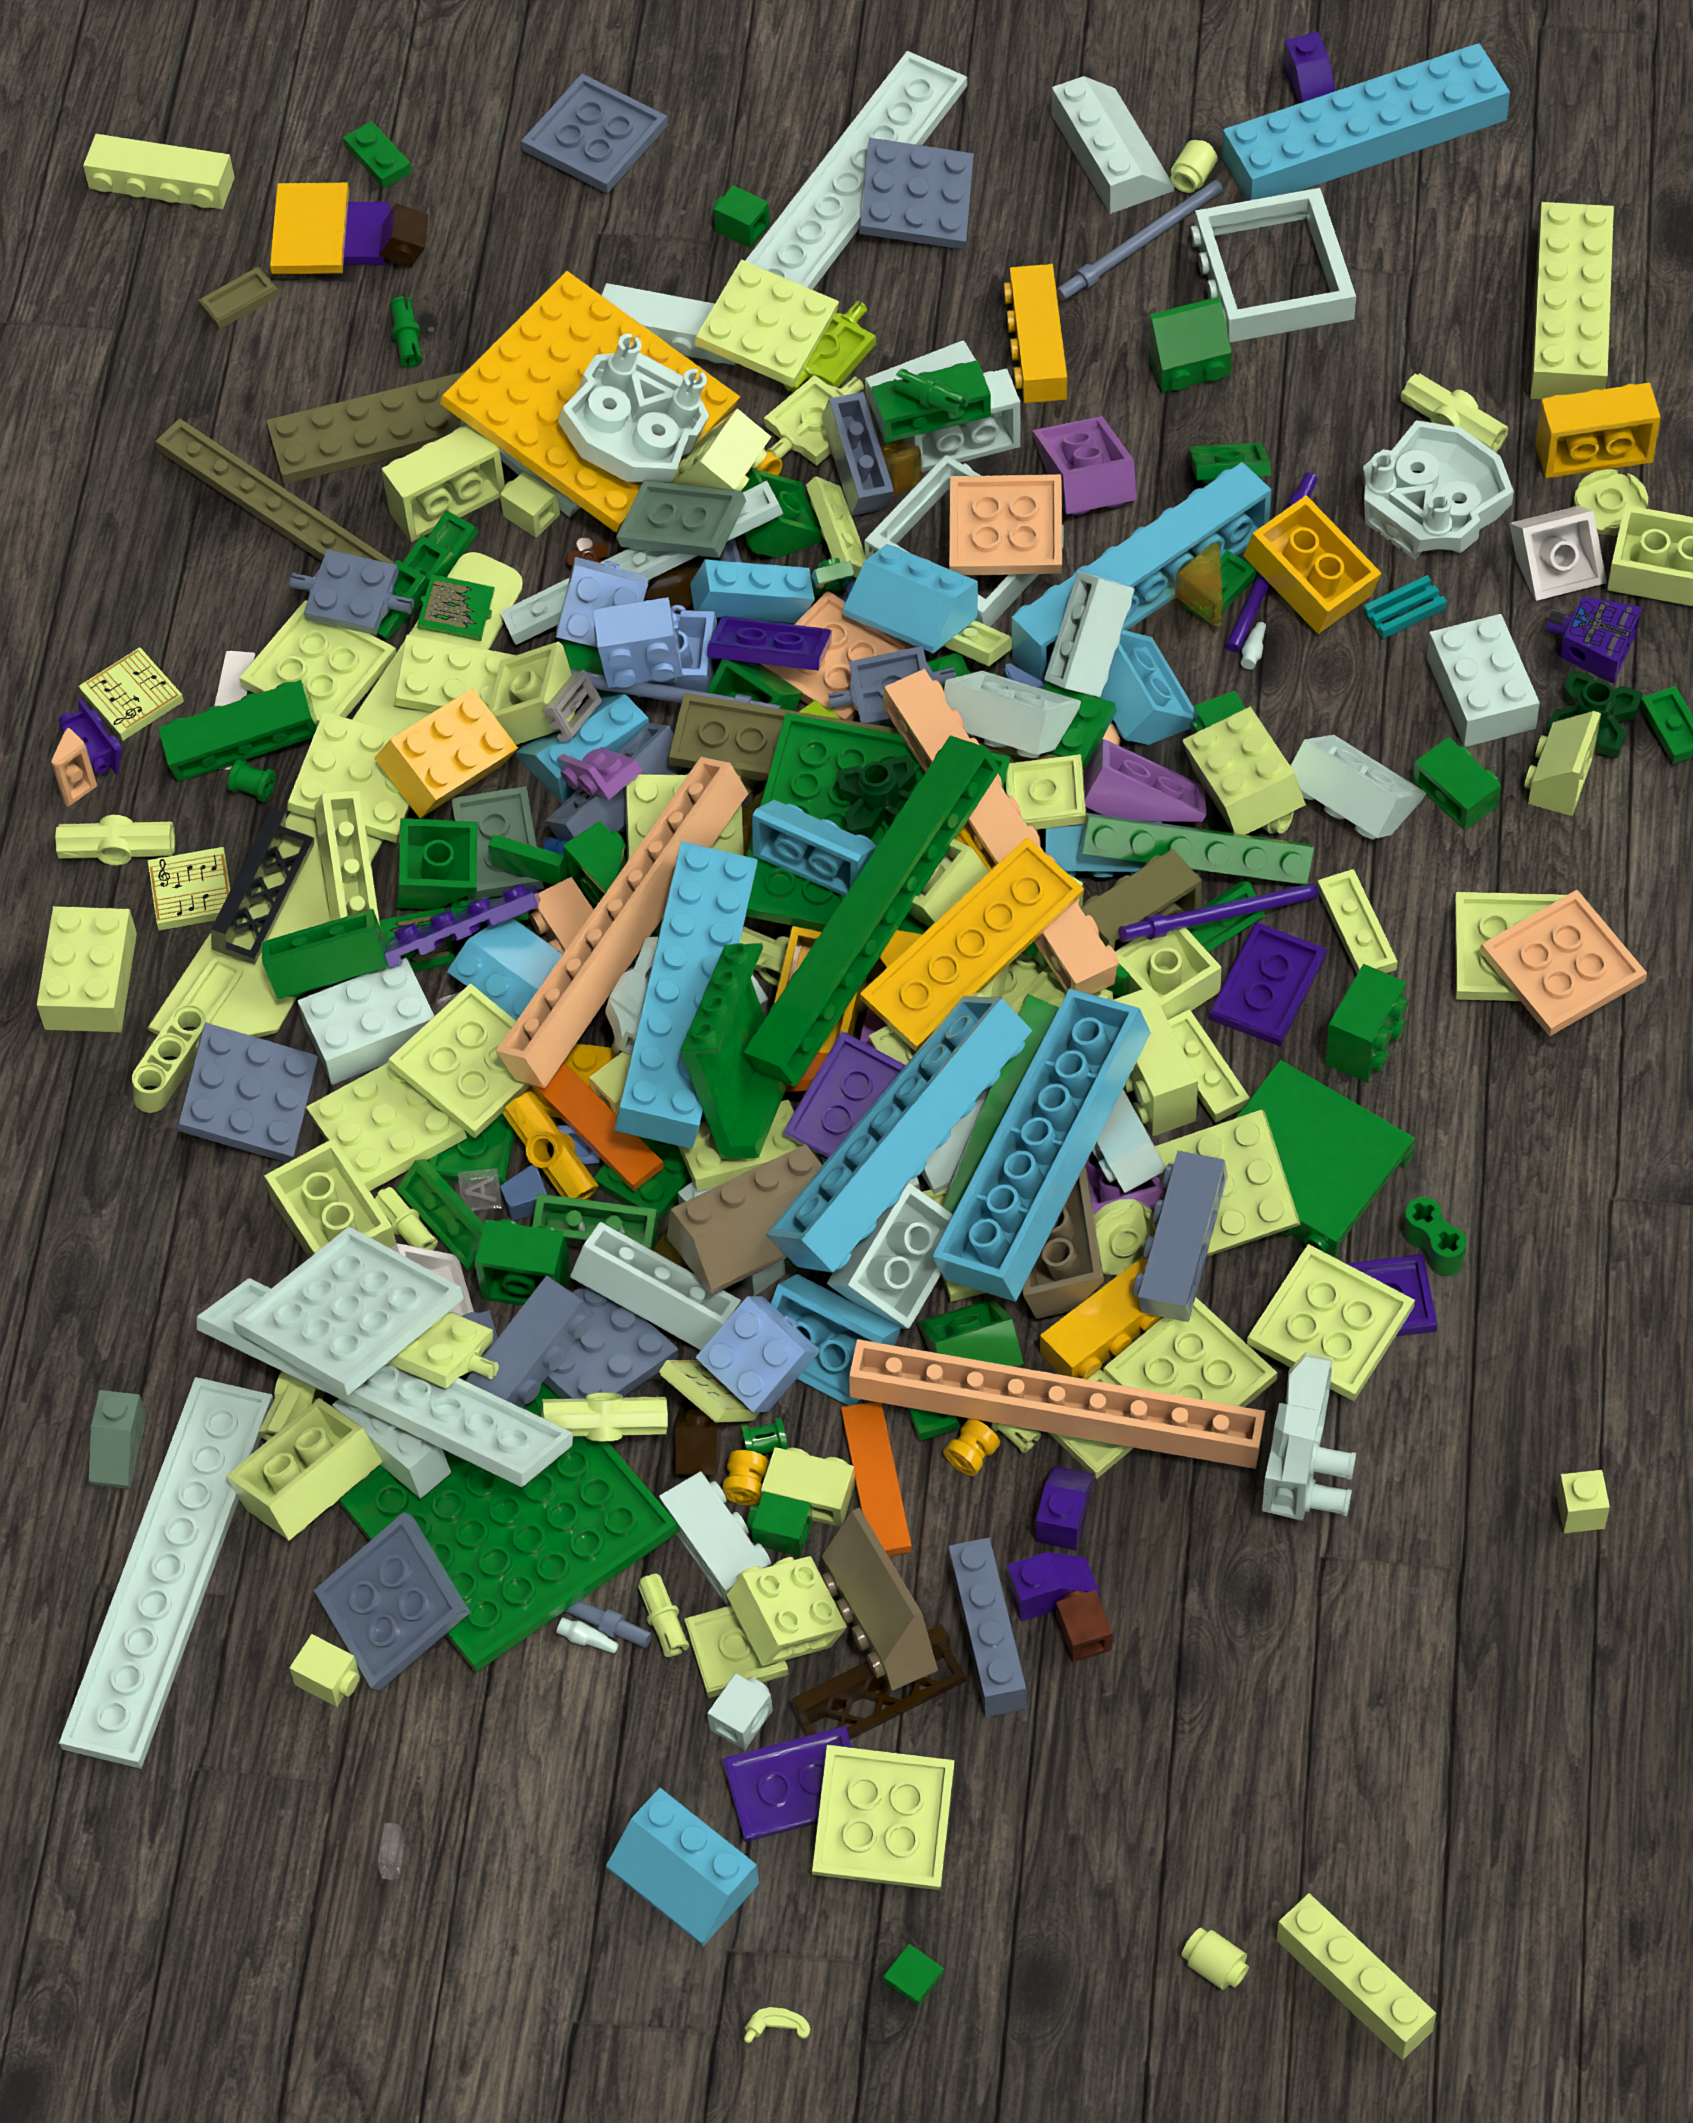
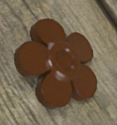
M583 537L576 542V547L580 552L575 550L568 552L566 561L570 566H573L575 557L600 563L604 560L598 558L605 557L608 554V548L601 542L596 543L592 548V541L588 537Z

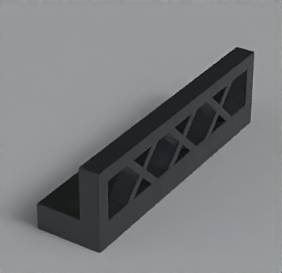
M271 808L211 928L212 950L255 965L262 951V941L268 939L314 845V837L286 828V813ZM282 840L301 846L298 854L284 859L278 848ZM281 870L285 878L284 883L268 889L263 880L265 875ZM266 900L270 908L269 914L252 919L248 910L250 905ZM250 930L255 938L251 950L232 944L235 935Z

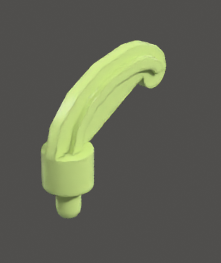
M769 2007L758 2010L751 2016L745 2027L747 2033L744 2041L750 2043L754 2037H760L765 2027L797 2029L798 2037L803 2039L809 2036L810 2027L808 2022L797 2013L783 2008Z

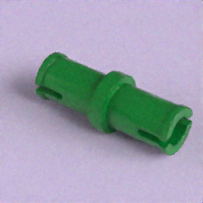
M404 296L392 299L389 304L394 323L391 332L393 340L398 345L400 365L406 367L407 359L408 368H414L423 361L418 341L421 332L419 325L414 319L412 299L406 297L405 306Z
M903 368L897 372L896 376L902 378L908 384L894 379L892 385L894 391L919 400L920 404L926 408L934 406L957 418L961 417L965 410L959 408L953 402L967 407V395L942 386L941 382L935 378L927 380Z

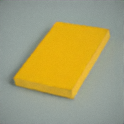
M348 182L277 184L270 261L272 274L343 273L349 199Z

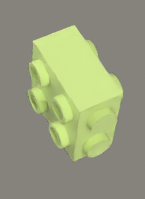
M811 1556L794 1560L793 1557H787L776 1562L773 1566L760 1569L759 1566L749 1567L737 1575L736 1583L726 1594L762 1666L831 1648L847 1628Z

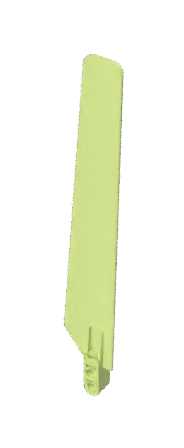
M470 552L458 559L447 577L495 587L490 606L492 617L486 621L482 640L477 641L417 628L418 621L409 635L480 649H490L504 623L500 612L513 606L522 591V577L515 569L481 553ZM405 641L352 720L399 734L432 713L394 705ZM290 812L286 818V828L314 837V845L267 940L331 921L315 818L295 812ZM366 834L370 862H372L384 839ZM282 840L278 850L284 859L298 854L301 846ZM278 870L266 874L263 880L267 888L270 889L283 884L285 878L282 871ZM266 900L252 904L248 909L252 919L262 917L270 912ZM250 930L235 935L232 944L251 950L255 938ZM211 933L209 934L148 1026V1030L158 1036L132 1075L133 1102L138 1109L147 1113H153L162 1110L193 1065L205 1022L257 1038L279 1031L297 997H285L277 1000L262 963V951L254 965L212 950ZM186 1027H195V1028H197V1029H195V1030H193V1031L183 1030V1028H186ZM167 1056L177 1057L174 1060H165L163 1058ZM146 1086H156V1087H158V1088H156V1089H154V1090H145V1089H143V1088L146 1087Z

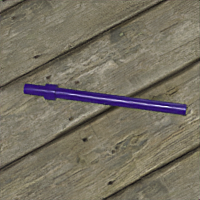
M1313 473L1304 474L1297 491L1291 494L1285 510L1306 495L1310 498L1318 481L1316 475ZM1260 573L1226 643V648L1231 652L1237 653L1240 651L1269 588L1270 583Z
M1312 883L1169 916L1162 914L1146 916L1142 922L1120 926L1118 935L1123 942L1142 937L1152 940L1165 937L1169 931L1316 899L1318 897V889Z

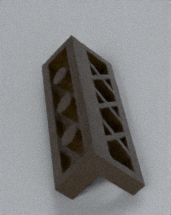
M940 1624L927 1632L935 1661L943 1658L952 1675L940 1681L925 1677L911 1682L915 1684L912 1694L901 1700L887 1696L889 1685L883 1676L876 1678L869 1662L866 1661L792 1698L794 1716L806 1736L816 1734L811 1724L826 1717L840 1721L839 1727L846 1726V1723L852 1724L847 1727L849 1739L851 1740L966 1682V1675L950 1650V1637L943 1625ZM882 1689L881 1694L875 1693L876 1691ZM862 1698L877 1702L874 1714L865 1719L850 1715L853 1703ZM884 1704L889 1706L882 1710ZM845 1707L843 1713L838 1711Z

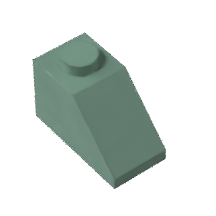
M99 1391L91 1424L90 1485L130 1489L147 1419L139 1394Z

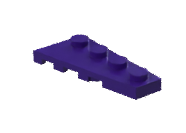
M523 883L505 889L502 892L503 897L489 901L488 897H482L466 905L467 910L453 915L452 910H447L432 916L430 924L417 928L416 924L412 923L395 930V936L391 937L384 953L389 967L392 968L403 963L401 955L414 950L415 953L423 955L435 950L436 946L444 942L443 938L450 935L452 940L467 937L480 929V922L486 921L487 926H493L537 908L541 898L536 886L533 885L525 888Z

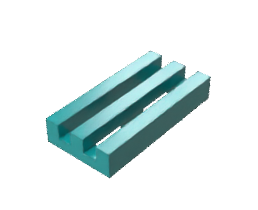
M1426 575L1365 604L1363 614L1381 638L1384 639L1445 610L1447 600L1444 596H1439L1438 588L1436 586L1432 587L1431 579ZM1430 599L1431 602L1411 611V608ZM1396 615L1400 616L1384 625L1382 624L1383 621H1386Z

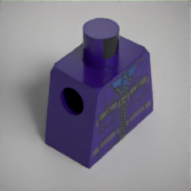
M1583 597L1580 599L1573 615L1553 609L1546 625V631L1564 636L1561 656L1564 660L1614 684L1638 631L1642 608Z

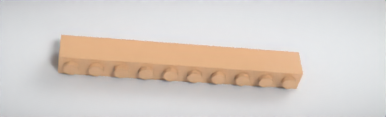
M925 669L884 687L883 708L925 773L933 762L936 753L942 748L950 735L979 745L974 737L969 738L965 732L964 723L959 712L956 709L951 710L948 706L940 683L937 680L932 681ZM997 774L964 825L992 869L1026 837L1030 838L1042 850L1036 830L1033 826L1025 824L1021 818V810L1013 796L1008 797L1002 788L1001 778ZM1048 855L1056 863L1055 859ZM1078 899L1034 940V943L1066 993L1069 989L1092 995L1115 983L1116 969L1119 966V962L1113 948L1110 945L1105 946L1100 939L1099 930L1094 919L1090 915L1085 916L1079 907Z
M700 757L501 1042L496 1052L516 1081L546 1088L615 988L622 974L626 972L643 947L645 938L650 937L663 918L681 841L711 848L744 801L748 792L731 763Z
M857 1339L849 1375V1391L852 1398L1254 1469L1257 1466L1266 1412L1258 1409Z

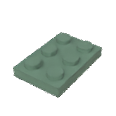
M644 480L616 538L621 547L719 558L746 503L743 492L737 490Z
M527 786L451 798L455 821L477 822V890L475 893L467 896L468 900L502 896V892L505 889L522 883L525 885V888L535 885L537 890L544 889L542 881L491 866L488 848L493 834L537 847Z

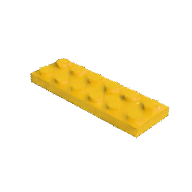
M1026 837L860 993V1000L917 1052L963 996H976L1083 895L1084 888L1030 838Z

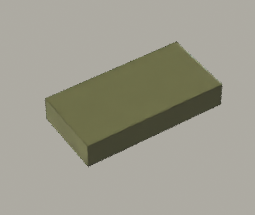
M256 267L198 301L200 309L220 330L279 297L276 286L259 267Z

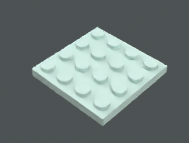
M348 1226L232 1321L238 1334L348 1396L459 1304L464 1297L460 1286Z

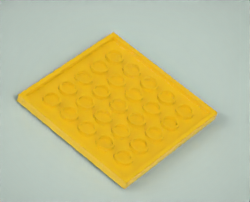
M566 271L443 394L440 404L617 533L643 482H626L581 458L558 422L562 408L577 393L583 374L595 355L615 353L619 338L624 334H632L631 346L636 337L641 341L642 347L639 353L684 376L687 370L697 369L698 372L695 377L697 381L701 372H703L707 378V383L700 396L709 417L699 439L719 424L736 407L740 396L570 272ZM686 454L682 455L680 462L686 456Z

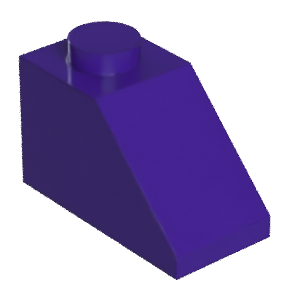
M1318 32L1285 39L1283 70L1298 104L1335 92L1329 56Z
M1059 1466L1053 1467L1045 1483L1036 1518V1542L1077 1550L1094 1481V1474Z
M1045 1552L1007 1564V1586L1021 1622L1056 1611V1602L1074 1591H1084L1086 1593L1096 1590L1100 1597L1099 1589L1086 1557Z

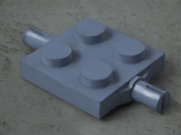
M326 550L321 567L314 577L295 572L290 577V588L310 591V596L304 610L305 618L309 621L376 635L382 619L390 609L411 614L414 607L413 598L394 595L393 587L399 574L396 564Z
M923 646L849 661L852 675L850 690L828 693L831 709L854 704V708L859 713L861 723L890 727L895 725L883 708L885 686L923 669L926 670L932 681L937 680L940 685H945L946 680L955 678L956 673L954 667L932 672L926 662Z

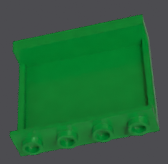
M762 943L724 945L680 1049L721 1159L759 1158L788 1086L787 1083L759 1073L743 1053L749 1045L750 1039L756 1034L765 1020L751 980L763 950Z
M1280 1060L1236 1118L1261 1109L1266 1113L1301 1224L1279 1233L1286 1236L1291 1235L1303 1242L1306 1247L1309 1244L1337 1259L1340 1243L1397 1167L1400 1166L1404 1169L1413 1158L1415 1137Z

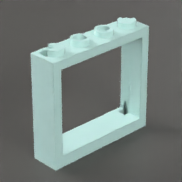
M1320 188L1195 211V226H1190L1192 246L1199 247L1198 263L1201 274H1207L1209 279L1206 283L1209 299L1219 297L1221 300L1229 342L1354 320L1356 294ZM1307 219L1330 293L1237 310L1214 236Z
M945 455L865 539V556L867 559L886 544L904 550L896 544L948 489L950 490V476L981 475L972 471L966 463L962 465L948 455ZM1062 525V548L1064 547V525ZM1009 574L987 599L978 595V618L975 621L990 627L1038 574Z

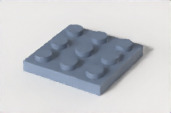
M581 74L522 139V150L608 194L668 126V119L666 115Z
M869 137L859 234L964 250L967 238L974 153Z
M205 1022L176 1130L289 1163L294 1156L318 1056Z
M583 1285L575 1290L573 1294L583 1300L595 1315L592 1317L586 1333L582 1337L576 1338L568 1348L562 1364L556 1370L551 1371L543 1382L561 1399H584L586 1395L601 1392L616 1393L624 1397L657 1374L666 1360H677L679 1349L646 1319Z
M402 1513L314 1589L349 1652L355 1656L356 1663L370 1688L381 1690L470 1613L415 1519L407 1513Z

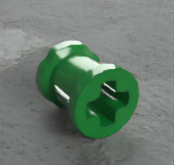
M238 759L232 766L228 777V790L232 792L240 790L257 796L258 801L267 802L275 788L276 771L272 769L263 771L247 765V761L243 759Z
M781 1417L775 1418L774 1423L753 1428H749L747 1425L741 1426L745 1450L763 1455L772 1453L774 1447L785 1450L788 1448Z

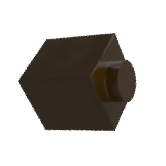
M395 203L382 224L379 257L412 268L425 248L429 214Z

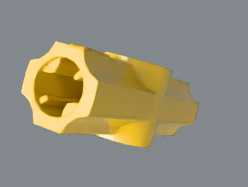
M525 1092L505 1106L503 1115L525 1144L526 1156L529 1162L538 1168H542L562 1197L589 1199L596 1192L599 1185L575 1153V1143L572 1137L557 1128L532 1092ZM549 1141L553 1144L554 1154L552 1158L549 1156L547 1152V1146Z

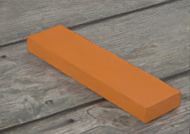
M564 1061L546 1088L531 1085L532 1089L633 1192L664 1169L663 1161L638 1136L614 1131L617 1115Z
M873 1401L841 1407L851 1463L854 1466L861 1511L888 1556L912 1552V1546L882 1403Z

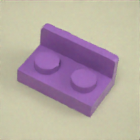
M603 747L590 751L583 757L582 761L565 754L557 758V761L563 768L560 772L561 776L571 788H579L590 796L597 795L607 800H610L643 771L635 759Z

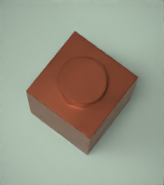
M1096 1590L1086 1593L1084 1591H1074L1056 1602V1620L1072 1663L1112 1651L1113 1632Z

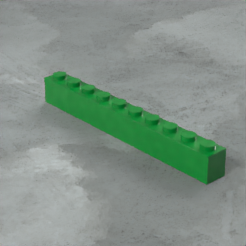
M950 735L942 748L936 753L933 762L922 779L916 784L913 793L902 810L895 816L894 822L881 842L875 847L872 856L861 873L854 879L848 893L834 910L831 919L820 936L813 942L807 956L793 973L790 982L779 999L772 1005L769 1014L756 1034L750 1039L749 1045L743 1053L759 1073L794 1087L797 1086L913 906L912 901L916 896L919 897L950 849V843L953 839L957 838L1001 770L987 747Z

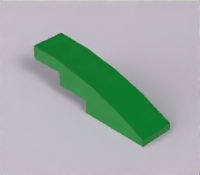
M446 510L429 536H420L403 563L399 560L395 561L394 564L397 565L399 574L393 587L394 595L413 598L414 607L411 614L390 609L380 623L378 635L388 639L421 606V597L426 595L431 574L444 577L449 574L458 559L465 553L479 533L474 525Z

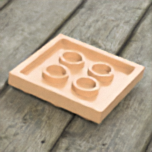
M1061 474L950 476V570L959 572L962 575L1062 574Z
M826 591L795 624L832 630L831 644L819 671L762 664L803 692L800 698L802 701L810 704L817 700L826 710L828 708L831 709L828 693L850 690L852 675L849 661L915 648L910 643L844 616L843 607L846 602L829 591ZM854 704L832 709L843 720L853 721L859 715L854 708Z
M1578 890L1573 891L1481 944V954L1549 1036L1644 983L1647 977V972Z

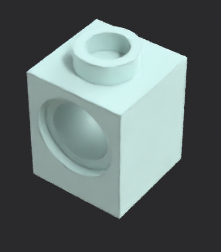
M735 1673L707 1713L710 1730L746 1750L773 1711L769 1689L755 1678L749 1677L746 1680Z

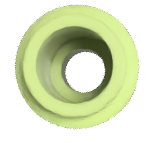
M1191 140L1186 144L1171 168L1172 175L1170 179L1178 190L1192 193L1202 187L1217 162V154L1213 147L1201 140Z
M1203 1928L1197 1929L1182 1951V1957L1188 1960V1967L1221 1990L1226 1989L1229 1985L1234 1988L1237 1987L1249 1969V1966L1245 1964L1247 1954L1213 1930L1207 1932Z

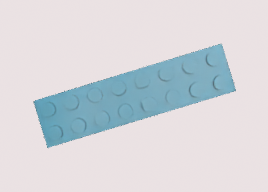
M1478 43L1223 129L1222 159L1247 201L1294 193L1506 121L1510 91L1486 52Z
M1241 462L1231 470L1227 469L1221 472L1216 480L1203 489L1194 490L1185 501L1174 508L1166 509L1157 520L1146 527L1138 528L1132 533L1130 538L1118 546L1108 548L1099 559L1088 566L1080 567L1072 577L1060 585L1050 587L1041 598L1032 604L1019 608L1014 616H1012V661L1021 670L1039 679L1044 685L1050 683L1044 680L1078 571L1135 588L1131 598V607L1126 614L1122 630L1127 631L1192 587L1227 550L1235 555H1239L1246 550L1252 533L1270 520L1271 488Z
M681 841L614 1131L693 1149L703 1109L680 1049L724 945L740 943L758 859Z
M1068 990L932 1255L945 1280L1016 1302L1151 1034L1140 1008L1077 990Z
M963 996L765 1235L797 1267L834 1273L835 1270L845 1266L850 1260L851 1251L857 1243L874 1231L877 1225L876 1220L885 1209L891 1208L898 1202L902 1195L901 1190L908 1181L917 1177L925 1169L926 1160L931 1153L948 1141L951 1136L950 1130L959 1119L971 1113L976 1105L975 1100L984 1089L989 1088L998 1080L1001 1074L1000 1069L1009 1059L1014 1058L1022 1051L1025 1046L1024 1040L1032 1032L1031 1028L1002 998Z

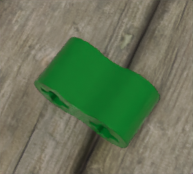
M1418 1197L1411 1200L1405 1210L1404 1238L1409 1244L1425 1252L1428 1258V1265L1433 1272L1441 1276L1457 1274L1464 1264L1467 1246L1466 1236L1459 1228L1449 1225L1444 1220L1439 1204L1433 1199Z

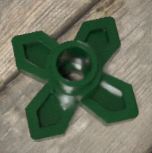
M1572 670L1563 691V696L1570 706L1554 710L1548 723L1547 736L1553 722L1595 711L1601 713L1595 751L1612 758H1618L1627 734L1619 722L1635 719L1640 708L1643 693L1625 686H1620L1613 690L1605 681L1595 680L1591 675Z
M911 755L891 758L886 763L879 761L871 762L864 768L858 765L837 770L836 774L841 797L855 802L845 812L849 833L865 837L873 836L885 817L894 822L895 816L902 810L912 794L907 791L917 782Z

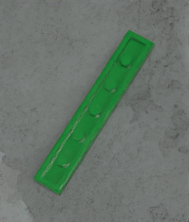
M1027 994L1018 1013V1016L1031 1028L1032 1032L1024 1040L1025 1046L1022 1051L1005 1063L1000 1069L1001 1074L998 1080L988 1088L942 1203V1207L951 1214H954L1059 1009V1007Z

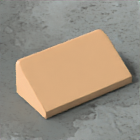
M70 728L66 729L51 763L63 802L68 807L93 790L97 783L85 743Z

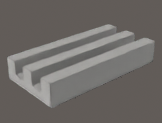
M581 670L572 674L542 712L545 717L552 715L553 720L549 724L553 730L560 729L561 732L557 737L561 743L570 740L600 705L602 699L585 670ZM588 694L590 698L586 700L582 707L568 722L566 719L574 711V709H577L581 705L582 700Z

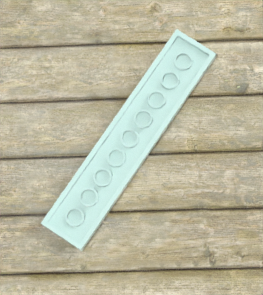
M907 51L745 261L813 290L860 227L869 137L923 145L966 89L967 77Z
M250 1278L197 1316V1330L520 1487L527 1484L572 1446L573 1432L460 1378H457L445 1389L392 1365L385 1364L348 1396L236 1332L232 1320L271 1290V1288Z
M195 1377L59 1741L62 1750L142 1768L239 1501V1497L226 1475L257 1450L261 1440L259 1430L274 1401L272 1394Z

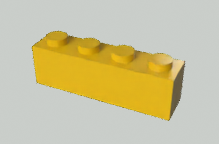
M1053 264L1010 267V282L1004 283L1003 286L1005 304H1012V310L1007 311L1008 332H1015L1016 339H1010L1012 361H1019V367H1014L1015 389H1022L1024 403L1067 400V373Z
M1144 1256L1040 1335V1354L1060 1375L1089 1379L1102 1367V1363L1113 1355L1118 1356L1132 1344L1133 1339L1142 1332L1149 1330L1163 1318L1161 1316L1141 1313L1139 1299L1134 1297L1136 1277L1138 1273H1145L1148 1262L1144 1260Z

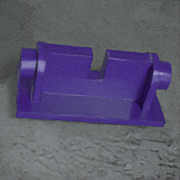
M79 699L78 712L73 714L66 712L59 717L60 731L64 734L66 729L70 728L83 742H86L85 745L93 772L102 774L110 766L115 774H118L119 757L122 756L118 740L113 735L109 736L104 730L98 713L95 710L90 711L83 700Z

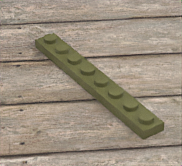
M182 419L177 420L155 441L157 450L319 560L323 561L326 550H332L394 564L393 561Z

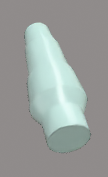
M1263 622L1256 624L1242 648L1241 653L1243 657L1241 665L1246 669H1253L1256 662L1262 657V641L1266 630V624Z
M562 1618L558 1625L556 1633L565 1636L571 1643L582 1646L587 1644L610 1653H615L618 1649L617 1642L581 1621H570Z

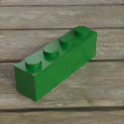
M298 680L295 682H284L275 689L260 694L246 695L241 700L224 706L210 707L205 712L188 718L174 719L169 724L158 727L168 766L177 781L181 782L232 765L238 759L247 760L313 738L318 722L311 697L302 680Z

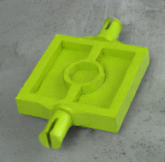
M856 301L845 314H835L794 387L784 384L788 391L791 389V392L794 393L806 379H811L814 375L827 385L838 388L874 348L876 336L857 324L859 319L867 312V308L863 303L860 304V301Z

